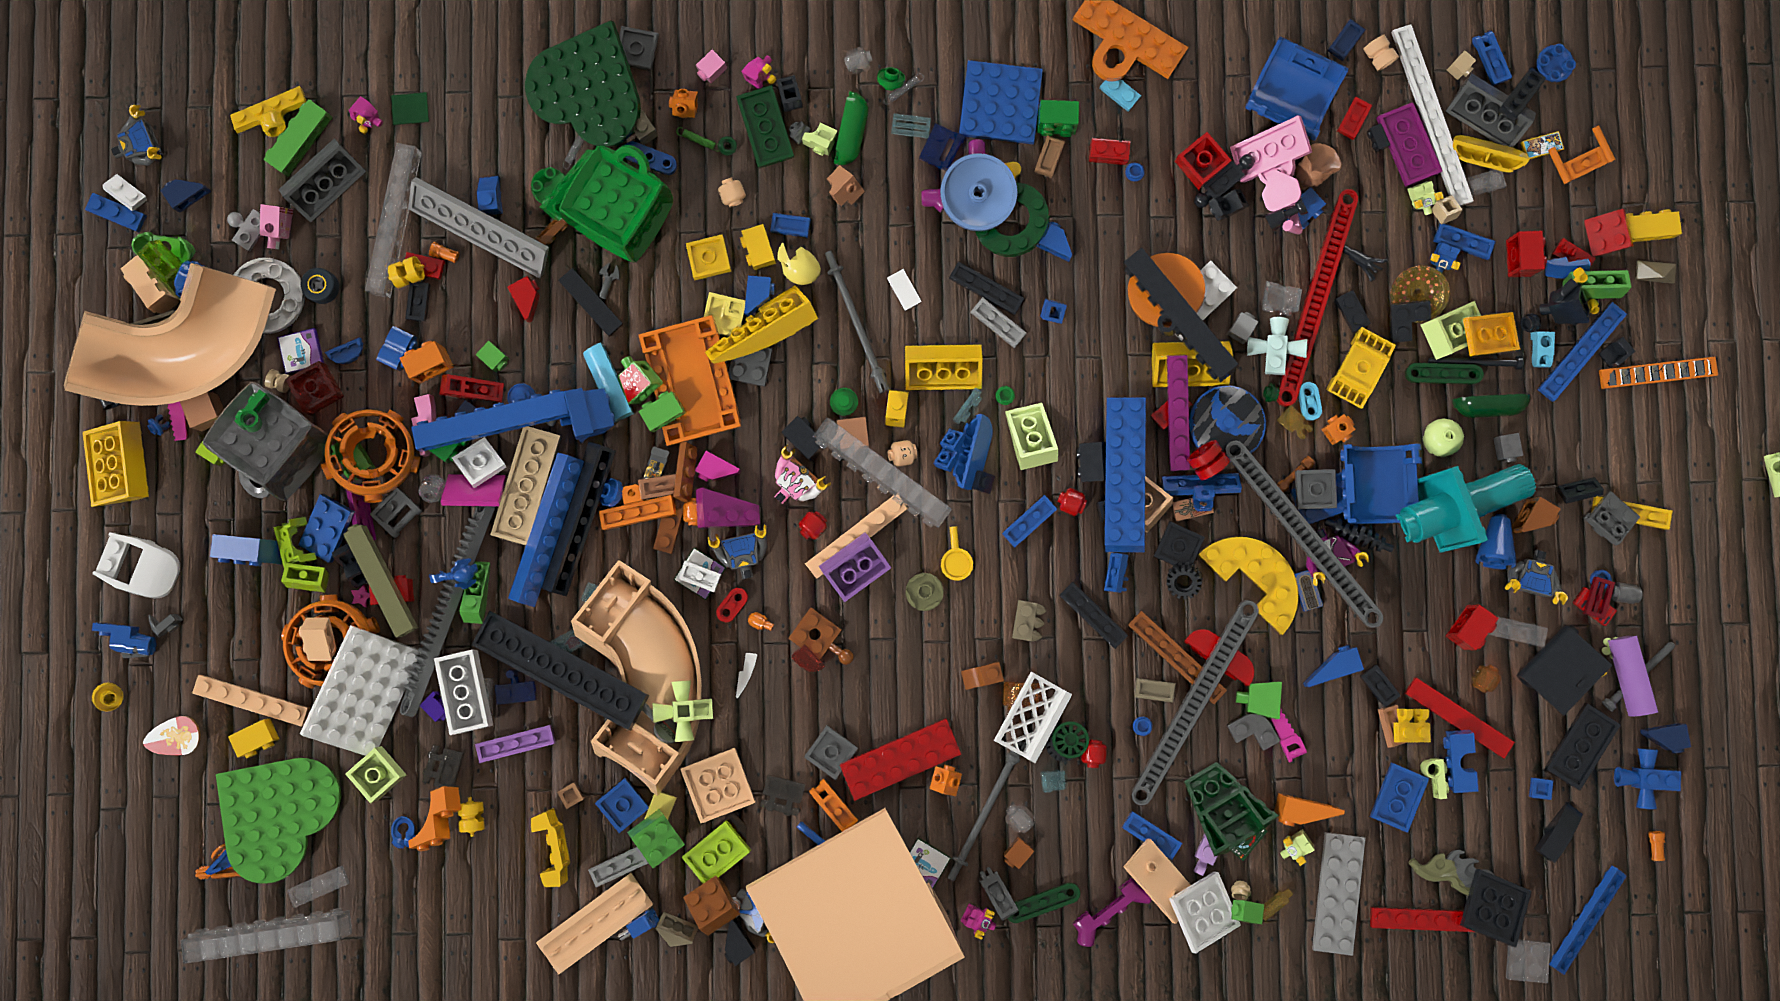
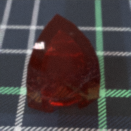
M805 644L792 654L791 658L806 671L815 672L826 667Z

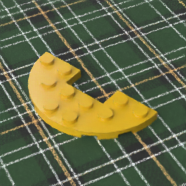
M1232 537L1214 542L1197 554L1224 581H1227L1240 569L1266 594L1257 603L1258 613L1278 633L1283 635L1286 632L1297 610L1298 586L1289 563L1276 549L1253 538Z

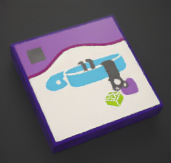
M315 328L277 337L285 374L289 375L325 366Z

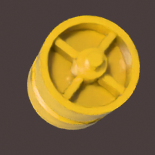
M415 256L404 259L403 263L400 261L388 266V279L392 281L396 288L407 286L410 282L415 283L424 280V265H421Z
M468 797L466 803H461V810L458 811V816L461 817L458 823L459 832H468L470 837H474L476 831L485 830L484 818L481 817V814L484 813L483 802H474L472 797Z

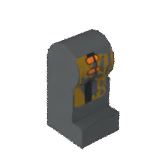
M653 446L643 479L663 476L672 453Z

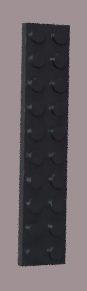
M490 610L471 644L630 731L649 697L643 691Z

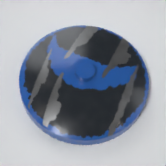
M1218 386L1208 390L1196 400L1189 413V434L1197 449L1209 441L1216 440L1222 448L1221 452H1225V448L1230 442L1240 441L1250 453H1253L1260 445L1265 434L1266 419L1262 406L1251 393L1239 387ZM1233 445L1230 447L1231 455L1238 456L1241 450L1238 446Z

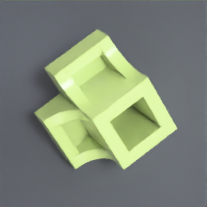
M820 123L816 131L812 133L805 132L802 142L804 145L813 148L815 153L829 156L838 137V131Z

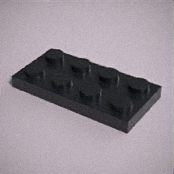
M1584 703L1544 769L1575 789L1581 790L1621 724L1588 703Z

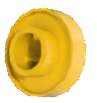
M110 682L97 686L92 694V702L95 707L105 712L115 710L123 701L121 688Z

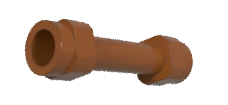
M1310 456L1304 458L1300 462L1301 465L1284 480L1276 483L1283 493L1295 481V471L1310 470L1316 464Z

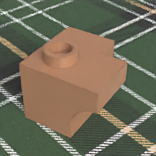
M840 165L827 178L832 186L829 193L840 206L846 201L852 205L865 192L856 178Z

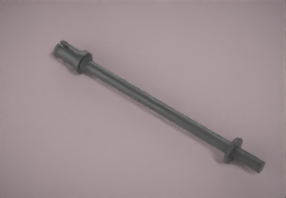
M828 251L825 253L831 269L827 273L835 277L871 365L872 379L874 378L880 394L886 390L889 391L891 388L885 377L886 372L878 365L841 275L844 267L838 266L832 251Z
M1024 741L1017 742L1019 750L1023 752L1027 744ZM1010 750L1006 754L1007 762L959 856L952 857L956 862L947 877L948 879L955 881L962 865L968 866L965 859L1013 766L1021 761L1019 759L1021 755Z

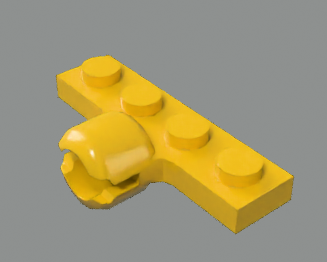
M298 86L231 114L234 130L240 133L261 125L263 132L267 136L278 137L286 130L284 115L300 108L303 103L307 102L302 88Z

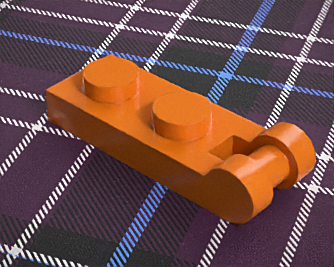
M824 778L816 788L813 787L809 790L813 798L842 832L858 822L856 816ZM825 790L828 795L823 799L820 794Z

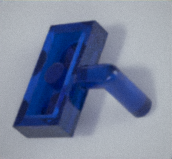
M516 670L506 672V676L511 678V684L495 685L497 705L537 700L535 681L519 683Z

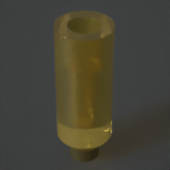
M1289 889L1283 893L1279 891L1264 903L1263 920L1265 922L1290 902L1288 899L1293 893Z

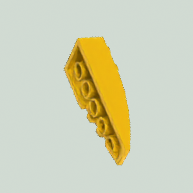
M793 286L763 304L759 308L760 312L755 316H748L745 319L746 323L741 327L736 326L731 330L728 338L723 337L705 354L713 364L752 354L792 336L818 319L811 302L796 286Z

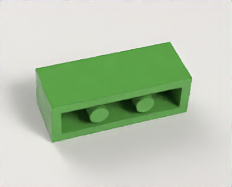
M1628 270L1585 271L1588 275L1587 281L1577 283L1578 285L1581 284L1587 299L1622 298L1631 289ZM1570 272L1562 282L1563 285L1570 279L1575 278L1573 272Z

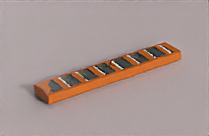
M1716 357L1602 369L1599 370L1601 389L1714 377L1718 376Z

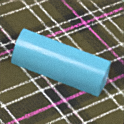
M600 342L584 351L583 356L598 389L605 388V392L610 397L609 407L615 416V422L633 415L634 411L625 398L617 373L604 345Z

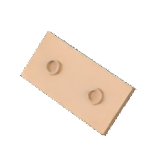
M1146 839L1123 867L1170 921L1177 924L1178 919L1169 898L1191 886V884L1151 839Z

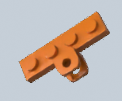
M637 484L623 487L622 496L625 505L599 511L602 530L677 515L673 495L650 500L648 498L641 499L639 485Z

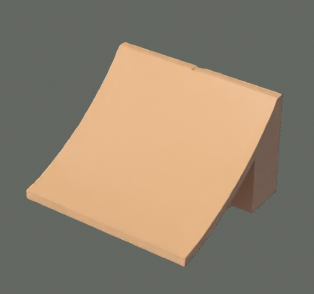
M886 808L746 886L748 894L776 943L804 1001H888L965 958L947 912L930 883H926Z

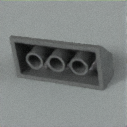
M1472 73L1460 87L1445 111L1495 143L1509 147L1516 145L1534 122L1536 116L1534 111L1525 106L1513 122L1498 111L1508 98V95Z
M334 138L278 190L307 220L312 222L360 178L366 170Z

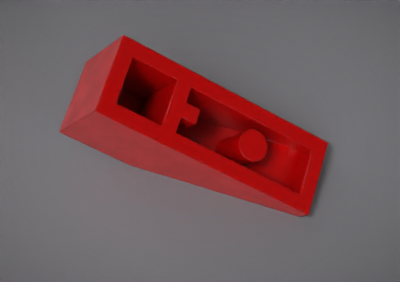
M446 374L441 378L439 395L502 402L504 383Z

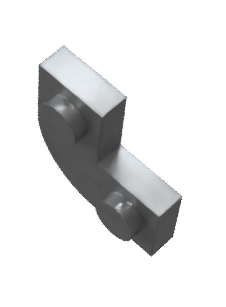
M1247 714L1226 725L1236 743L1252 734L1263 751L1280 742L1270 722L1261 715Z

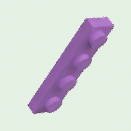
M552 725L478 743L475 744L479 763L552 745L556 741Z

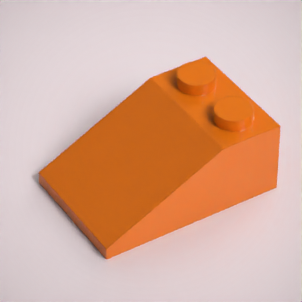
M1278 793L1274 812L1279 815L1278 822L1294 827L1295 823L1306 824L1343 815L1345 810L1336 806Z

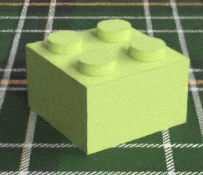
M382 746L374 748L346 773L347 777L370 803L378 801L406 776L405 772Z

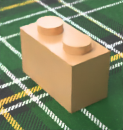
M306 618L303 625L299 628V636L303 639V651L306 653L308 661H331L337 647L330 618Z

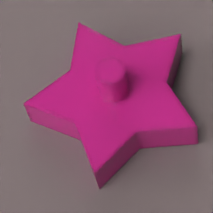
M365 585L359 590H351L354 596L352 604L360 603L367 607L370 593L367 592Z

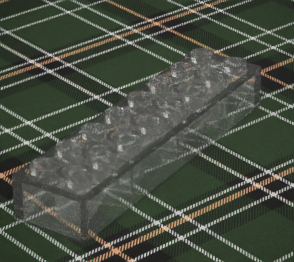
M336 908L324 914L323 911L312 912L311 915L297 914L287 919L283 916L273 918L267 922L263 919L254 921L251 924H246V922L237 923L228 928L227 925H223L212 930H208V928L198 929L195 932L188 933V937L180 940L183 964L338 941L352 934L350 910L343 911L342 908Z

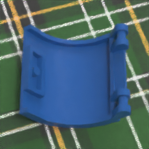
M1279 36L1256 81L1245 109L1249 111L1252 109L1258 112V115L1279 124L1299 115L1302 117L1307 136L1315 141L1319 135V128L1326 111L1349 68Z
M1421 444L1385 447L1344 445V450H1341V461H1345V469H1342V480L1346 481V488H1343V499L1347 500V508H1344V519H1348V523H1400L1396 514H1399L1402 508L1419 502L1417 464L1422 463V457H1420L1419 452ZM1406 451H1411L1412 458H1407Z

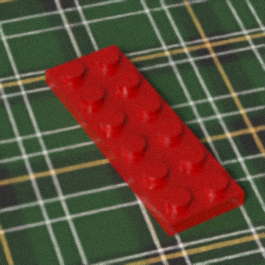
M945 718L842 762L839 765L855 801L962 754L950 725Z

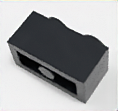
M1381 124L1368 129L1367 136L1371 139L1372 148L1376 152L1390 146Z

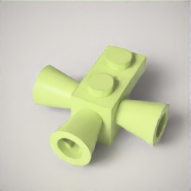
M691 680L671 682L676 701L672 702V706L652 703L653 723L673 718V722H677L675 742L692 741L694 736L690 721L713 719L712 699L688 700Z

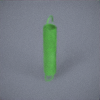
M684 129L682 137L715 150L716 142Z

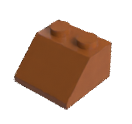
M1542 497L1526 499L1512 523L1513 534L1555 524L1559 518L1560 508Z

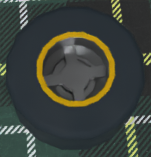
M323 268L310 269L301 279L300 287L302 293L313 302L326 304L332 302L338 295V279L331 272Z

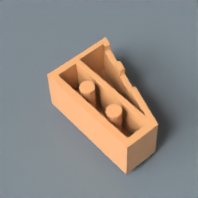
M138 254L121 268L125 280L132 285L145 306L153 313L162 314L168 312L181 302L180 298L147 258Z

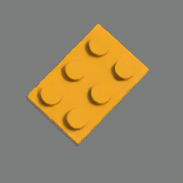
M1513 312L1463 319L1470 356L1520 350Z

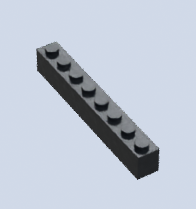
M588 442L582 459L584 464L542 589L567 597L616 450Z

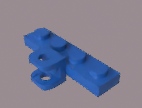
M1239 473L1215 474L1206 480H1200L1197 475L1162 476L1161 480L1163 490L1170 496L1193 495V506L1196 511H1211L1215 494L1241 493L1242 489ZM1204 502V503H1206L1207 505H1206V506H1202V505H1200V503Z

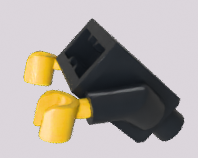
M1581 267L1574 270V279H1570L1561 288L1550 293L1549 303L1540 304L1541 315L1552 314L1557 324L1576 325L1578 323H1589L1590 313L1597 314L1600 308L1598 307L1599 303L1597 300L1591 299L1587 301L1581 284H1577L1578 282L1584 283L1588 279V275Z

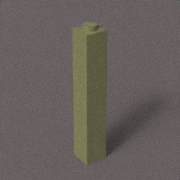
M355 524L349 527L348 532L343 535L395 637H403L418 629L367 526Z

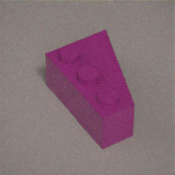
M705 488L696 490L698 528L760 525L759 505Z

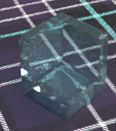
M1065 770L1041 771L1042 791L1047 793L1052 790H1064L1066 788Z

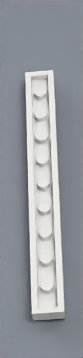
M1412 25L1395 29L1391 34L1427 136L1442 168L1441 175L1448 195H1452L1460 206L1472 203L1474 200L1457 152L1453 148V141Z

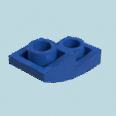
M1567 257L1547 260L1545 275L1552 278L1565 279L1570 272H1574L1579 267L1584 271H1590L1591 263L1589 259L1568 262Z
M949 428L940 442L943 448L933 463L937 468L949 472L952 471L962 450L965 434Z

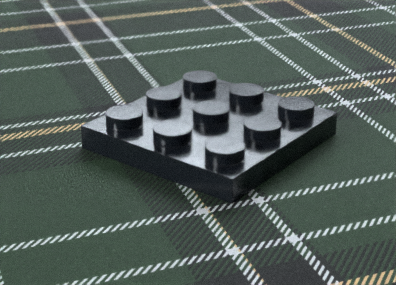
M1476 869L1460 926L1508 946L1517 947L1532 891L1481 869Z

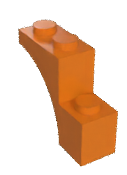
M443 786L430 792L431 802L427 820L421 831L408 841L409 848L427 851L430 849V846L442 845L443 841L450 839L448 817H452L453 813L461 810L459 787Z

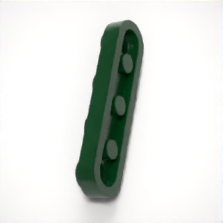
M1413 363L1405 369V377L1411 383L1473 385L1479 383L1484 376L1482 368L1472 364ZM1412 370L1416 371V377L1412 376ZM1470 372L1474 374V378L1469 377Z
M1068 882L1015 901L1019 913L1011 915L1007 919L1012 923H1020L1075 903L1080 898V889L1076 884ZM1068 889L1073 890V894L1070 896L1066 894Z

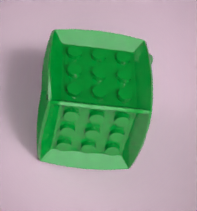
M599 145L574 177L559 206V211L565 222L587 238L613 254L636 263L663 225L673 205V196L668 186L650 172L649 161L640 149L632 145H624L614 151ZM624 157H634L639 163V170L624 162Z

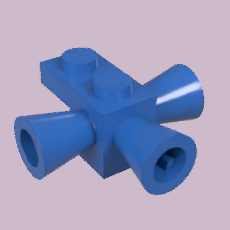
M1637 748L1641 768L1632 767L1631 771L1616 767L1614 782L1617 787L1631 785V787L1640 788L1636 808L1657 809L1654 790L1681 791V771L1654 769L1659 750Z

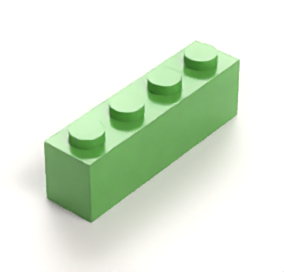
M308 99L307 102L301 105L298 114L289 121L286 130L277 137V142L274 146L267 150L263 160L289 177L333 117Z

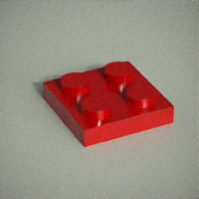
M1625 209L1584 220L1593 257L1634 246Z

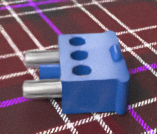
M653 908L646 910L645 913L627 924V928L618 935V937H621L620 940L622 941L630 935L634 939L647 930L656 927L660 919Z

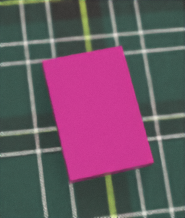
M448 474L441 497V505L500 506L506 476L494 475L473 488L464 475Z

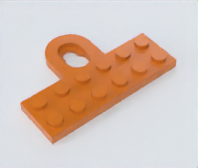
M1084 0L1073 17V21L1104 39L1093 56L1092 67L1096 75L1106 81L1122 79L1128 73L1135 60L1169 79L1188 49L1186 45L1113 0ZM1113 48L1120 49L1124 54V61L1117 64L1114 68H1109L1106 65L1107 52Z

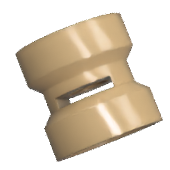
M271 369L265 378L266 387L276 388L282 393H286L289 390L292 382L291 375L280 374L279 371Z

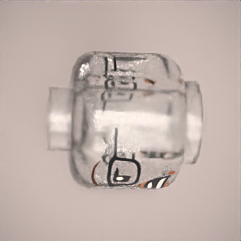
M435 474L425 476L419 486V495L424 501L429 503L440 501L446 484L445 480Z

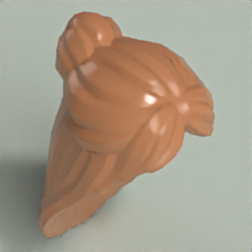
M1321 143L1311 145L1312 153L1305 155L1295 168L1296 179L1301 190L1318 187L1319 184H1322L1323 181L1340 170L1342 163L1335 149Z

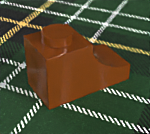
M999 662L961 671L965 690L1004 681Z

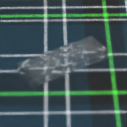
M1498 617L1496 629L1492 633H1488L1491 636L1544 647L1548 628Z

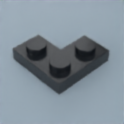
M1430 300L1390 304L1391 341L1393 343L1412 341V322L1431 320Z

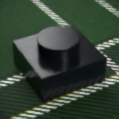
M977 470L972 489L990 494L995 476Z

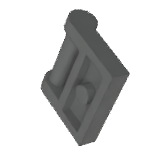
M397 487L370 515L391 536L397 538L400 535L399 532L423 510ZM408 505L411 510L392 527L390 523Z

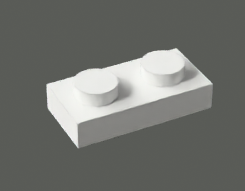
M118 174L102 185L107 193L131 211H134L147 201L143 193Z
M684 561L678 579L715 592L722 574Z

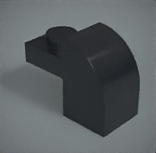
M795 75L777 79L784 111L788 112L803 108Z
M1235 189L1222 197H1215L1209 201L1210 211L1217 221L1230 217L1249 207L1241 189Z
M348 544L332 552L333 558L344 568L346 579L355 588L367 583Z

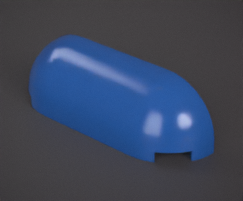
M983 414L976 415V418L970 423H966L963 430L965 434L963 447L953 468V476L956 478L958 486L966 490L972 489L976 471L984 470L992 439L993 429L991 421Z

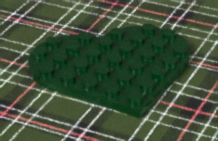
M610 20L542 51L534 58L527 70L525 78L526 97L532 110L541 119L553 124L563 125L572 123L573 128L583 140L596 146L611 147L627 140L634 132L638 118L640 119L641 102L614 21Z

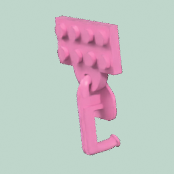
M1298 115L1230 147L1236 165L1239 164L1240 158L1245 154H1249L1254 158V166L1249 170L1242 171L1245 177L1240 182L1245 183L1259 177L1266 184L1262 196L1268 210L1273 212L1283 208L1288 210L1294 207L1295 203L1300 200L1301 188L1298 180L1293 177L1296 168L1295 160L1312 153L1301 116ZM1298 213L1289 217V220L1283 223V230L1294 234L1302 233L1303 229Z

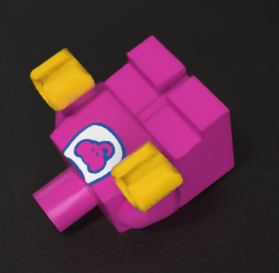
M768 55L764 59L755 58L741 71L745 80L758 89L763 87L765 80L771 85L777 80L774 75L769 76L772 69L769 64L772 62V59Z
M361 96L349 109L351 119L357 120L361 124L359 130L363 134L367 133L368 127L372 128L374 124L381 127L383 121L379 119L378 111L369 101Z
M970 903L968 904L961 922L966 927L974 929L976 938L982 940V936L985 935L987 929L994 930L996 927V923L991 921L992 915L995 914L988 908L982 910Z

